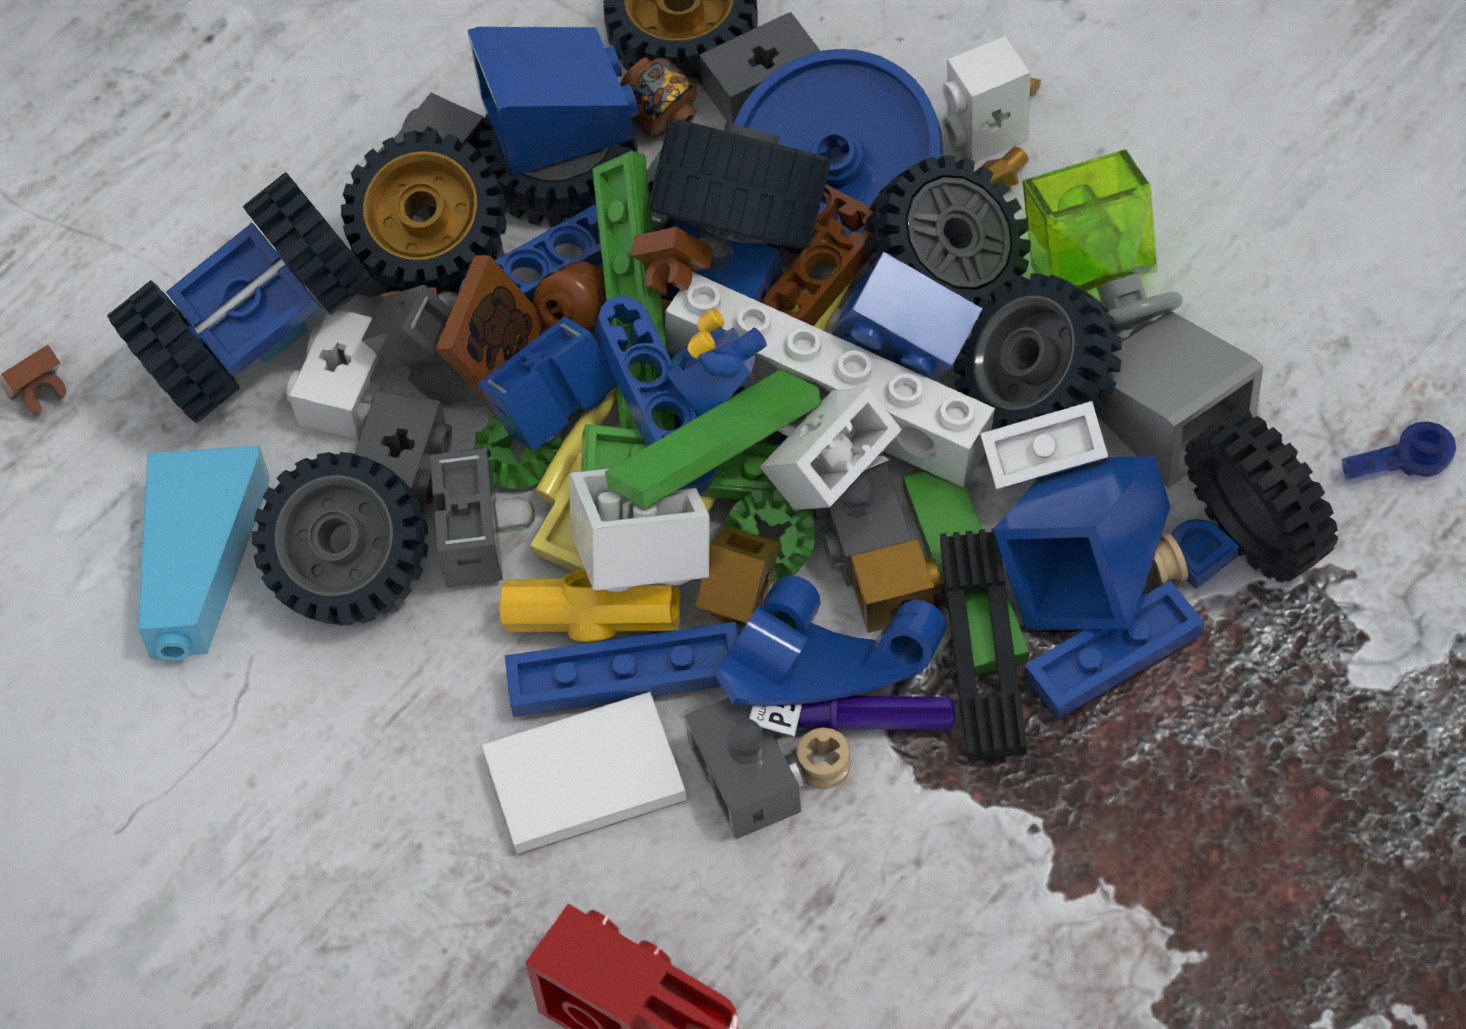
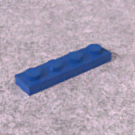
M736 622L505 655L513 717L614 703L650 692L651 696L655 697L722 687L715 673L738 637Z

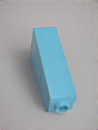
M259 445L147 453L138 630L150 658L160 657L166 660H181L189 655L208 653L255 525L254 517L256 510L261 508L264 500L262 497L269 486V473Z

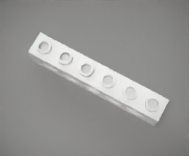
M692 272V282L689 289L684 291L680 289L666 309L667 352L672 355L688 346L690 339L700 332L697 328L698 321L701 315L712 307L721 313L724 319V326L722 328L725 330L734 327L738 334L742 336L752 328H757L764 336L767 347L755 354L757 358L753 369L740 385L746 389L779 369L817 386L821 402L831 391L869 386L902 429L883 451L964 488L985 454L980 434L991 431L994 407ZM813 410L806 413L805 416H808Z

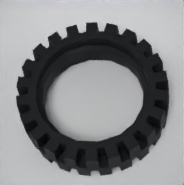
M1234 410L1209 425L1186 445L1185 451L1187 454L1184 456V461L1190 468L1187 471L1189 481L1197 485L1193 489L1197 499L1206 503L1207 507L1203 510L1210 520L1215 519L1219 524V528L1239 545L1238 555L1245 554L1247 563L1255 570L1260 568L1264 576L1269 579L1274 577L1276 582H1289L1312 568L1335 549L1334 546L1337 544L1338 537L1334 533L1338 531L1336 521L1330 517L1334 514L1331 504L1321 498L1325 491L1320 482L1312 481L1309 475L1313 471L1306 461L1302 464L1296 458L1298 451L1290 442L1284 445L1282 443V434L1274 427L1268 429L1264 419L1259 416L1253 418L1251 412L1245 410L1241 412Z

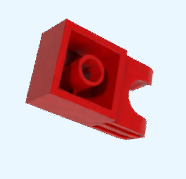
M568 903L525 962L538 1012L565 1029H739L736 1008L727 997L674 967L671 964L670 957L655 944L646 940H641L637 944L621 935L613 921L595 910H589L586 914Z

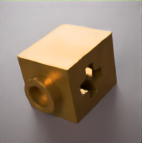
M726 525L710 544L709 578H702L695 607L710 611L713 617L726 623H747L757 606H761L768 594L780 542Z
M918 539L851 556L852 586L867 633L884 629L898 608L905 602L921 600L934 605V594L942 592V582L934 558L925 560Z

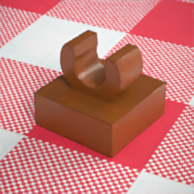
M672 227L634 236L631 257L649 266L645 275L646 287L660 295H665L667 283L682 291L688 290L692 282V272L710 269L713 247L678 227Z
M49 345L44 346L6 370L0 376V386L9 399L12 400L23 393L24 405L34 415L42 411L40 403L34 396V391L38 387L47 386L51 388L59 400L66 395V387L63 381L53 375L57 371L60 361Z

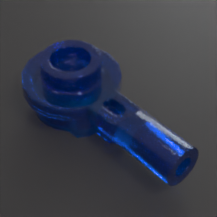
M1429 421L1417 422L1408 426L1401 433L1399 444L1342 458L1343 473L1347 480L1385 470L1394 471L1402 469L1408 476L1415 474L1424 477L1434 476L1442 472L1453 462L1456 452L1455 438L1448 429L1440 424Z

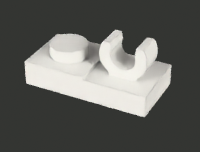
M1092 401L980 434L997 491L1109 458Z

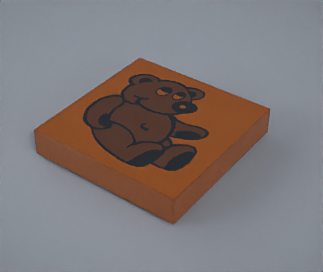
M475 255L435 350L486 405L494 411L478 383L534 341L540 334L544 320L537 308L490 255Z

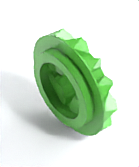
M490 416L488 424L483 431L476 432L474 449L487 448L495 485L506 489H524L539 484L562 444L560 435L552 442L541 445L534 451L524 445L523 453L521 454L522 461L517 462L515 455H512V451L509 448L513 437L507 433L499 418L496 419Z
M761 489L747 494L733 506L727 516L725 526L728 525L759 535L758 521L754 516L757 513L761 520H766L767 524L771 527L779 523L783 525L790 521L791 525L786 527L785 532L779 537L781 551L784 555L781 557L779 553L777 555L771 582L781 577L794 575L808 561L815 544V525L809 510H793L778 489Z

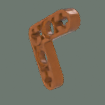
M825 185L822 202L826 204V207L817 216L810 247L801 251L763 299V304L778 311L782 308L792 310L798 305L799 311L796 314L791 311H787L785 314L812 326L816 324L874 254V252H866L865 239L873 232L867 230L862 234L855 232L862 226L865 229L866 218L873 213L869 210L870 207L828 185ZM844 227L854 232L847 237ZM830 262L837 266L834 274L826 279L816 280L808 276L810 269L818 263ZM798 287H801L803 289V292L801 294L799 292Z

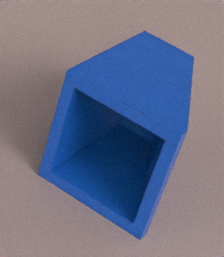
M475 27L467 30L480 98L511 177L634 139L631 117L638 115L639 112L633 90L629 84L620 85L617 77L622 76V71L613 45L604 47L596 27Z
M1155 456L1112 457L1039 478L993 529L1026 630L1128 629L1132 625L1170 510V503Z

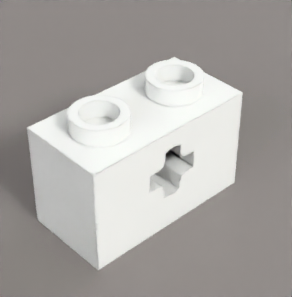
M1006 36L947 59V83L943 84V94L947 103L948 116L943 118V126L948 140L955 148L961 146L969 160L978 162L1029 140L1030 71Z
M338 309L332 315L327 312L321 327H314L308 340L307 358L301 371L295 370L287 387V400L292 404L298 426L359 441L376 390L382 391L392 368L391 365L361 341L373 317Z
M869 386L831 391L823 399L821 405L817 406L760 468L793 510L831 507L902 429Z

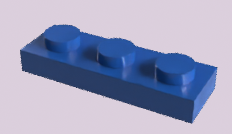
M1170 580L1141 597L1134 621L1128 629H1085L1025 664L1024 676L1055 717L1059 719L1203 635L1205 622Z

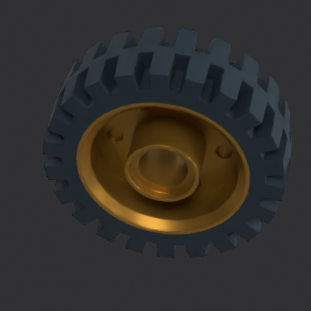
M603 0L604 22L609 46H614L618 59L622 60L623 68L629 71L634 64L645 57L651 61L657 58H666L689 79L690 77L697 76L701 85L702 77L699 55L758 27L757 0Z
M425 130L423 138H419L415 131L403 133L404 141L396 143L393 137L383 141L382 144L385 148L383 151L377 153L372 148L364 155L367 164L364 167L356 164L351 172L353 183H346L343 191L346 202L341 204V217L344 222L343 229L355 257L372 278H376L384 287L390 290L395 287L398 291H405L425 285L427 288L436 287L437 290L442 289L444 294L447 295L457 291L455 284L461 282L466 277L475 255L491 256L492 253L498 255L502 247L501 234H506L507 227L505 217L507 210L504 196L490 165L469 143L463 145L458 137L447 134L445 139H443L437 131ZM427 206L436 208L435 214L430 219L423 222L413 221V216L419 209Z

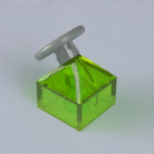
M1126 149L1022 180L1026 221L1029 227L1028 240H1031V267L1035 273H1042L1048 277L1050 274L1061 277L1088 293L1098 291L1101 303L1109 310L1107 314L1113 317L1118 329L1116 330L1161 316L1169 310L1173 311L1182 305L1183 297L1178 292H1167L1148 298L1146 296L1141 277L1157 272L1151 185Z

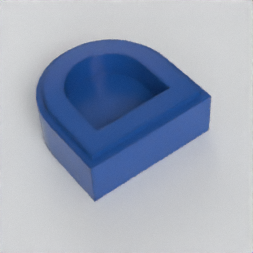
M1193 519L1179 524L1171 533L1178 543L1187 564L1188 580L1186 581L1195 589L1238 557L1239 545L1217 525L1207 520Z

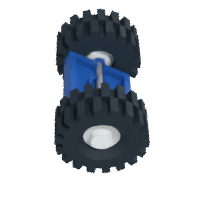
M287 172L283 173L242 206L257 227L250 223L168 289L166 293L169 297L157 284L150 280L107 315L116 332L126 342L131 352L140 360L143 367L154 377L165 393L167 392L173 402L195 423L202 420L240 389L239 384L234 378L321 308L296 275L331 315L374 281L372 276Z

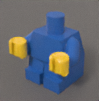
M714 307L701 315L697 324L700 332L690 339L688 346L674 355L666 373L699 416L726 402L750 375L757 358L755 354L767 347L764 336L755 327L742 336L738 334L734 327L729 330L722 328L724 326V319L721 313Z

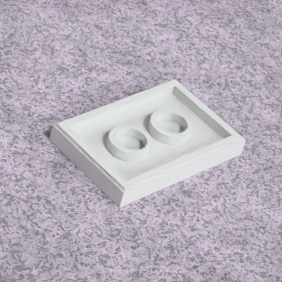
M650 692L481 745L516 855L687 800L683 781Z

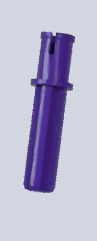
M848 696L802 704L796 730H813L823 727L836 731L837 729L949 730L954 725L955 706L953 699L950 697Z

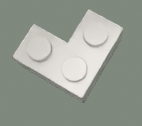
M609 469L570 473L571 536L593 591L621 592L639 585L657 583L682 585L692 579L709 578V514L696 488L677 490L649 508L644 509L608 489L605 471Z

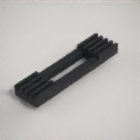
M992 528L991 532H985V529H981L979 533L973 534L972 530L966 531V535H960L959 532H953V536H947V533L940 534V547L967 761L1027 755V740L1011 633L1003 561L993 532L994 528ZM987 592L1001 693L1000 696H994V693L987 694V697L981 698V695H978L965 594Z

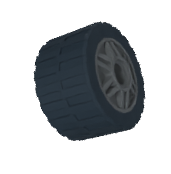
M672 118L668 122L648 208L652 212L686 221L699 230V232L749 245L773 243L806 250L811 244L831 160L826 156L779 145L780 136L730 123H726L724 130Z

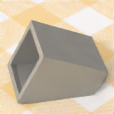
M1169 310L1153 322L1147 320L1139 324L1130 333L1129 337L1121 342L1122 350L1112 353L1122 360L1120 372H1108L1107 376L1117 384L1112 394L1101 391L1098 397L1106 404L1101 413L1097 414L1098 417L1136 456H1155L1163 483L1169 488L1188 475L1187 471L1190 468L1185 464L1184 456L1187 454L1185 447L1192 438L1234 410L1251 412L1253 418L1257 416L1263 365L1253 356Z

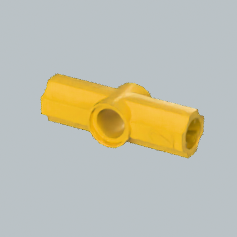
M585 569L568 573L562 579H506L501 586L500 619L501 625H504L506 628V632H567L571 639L581 642L608 639L619 631H676L680 623L681 594L680 585H666L663 583L633 586L621 592L593 591Z

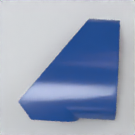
M788 575L779 578L771 587L761 606H757L736 638L715 676L732 704L758 706L795 705L853 696L911 678L925 670L929 666L944 636L946 620L941 611L934 605L926 601L912 600L905 602L898 608L876 640L857 638L833 632L812 623L821 605L820 595L815 586L804 578Z

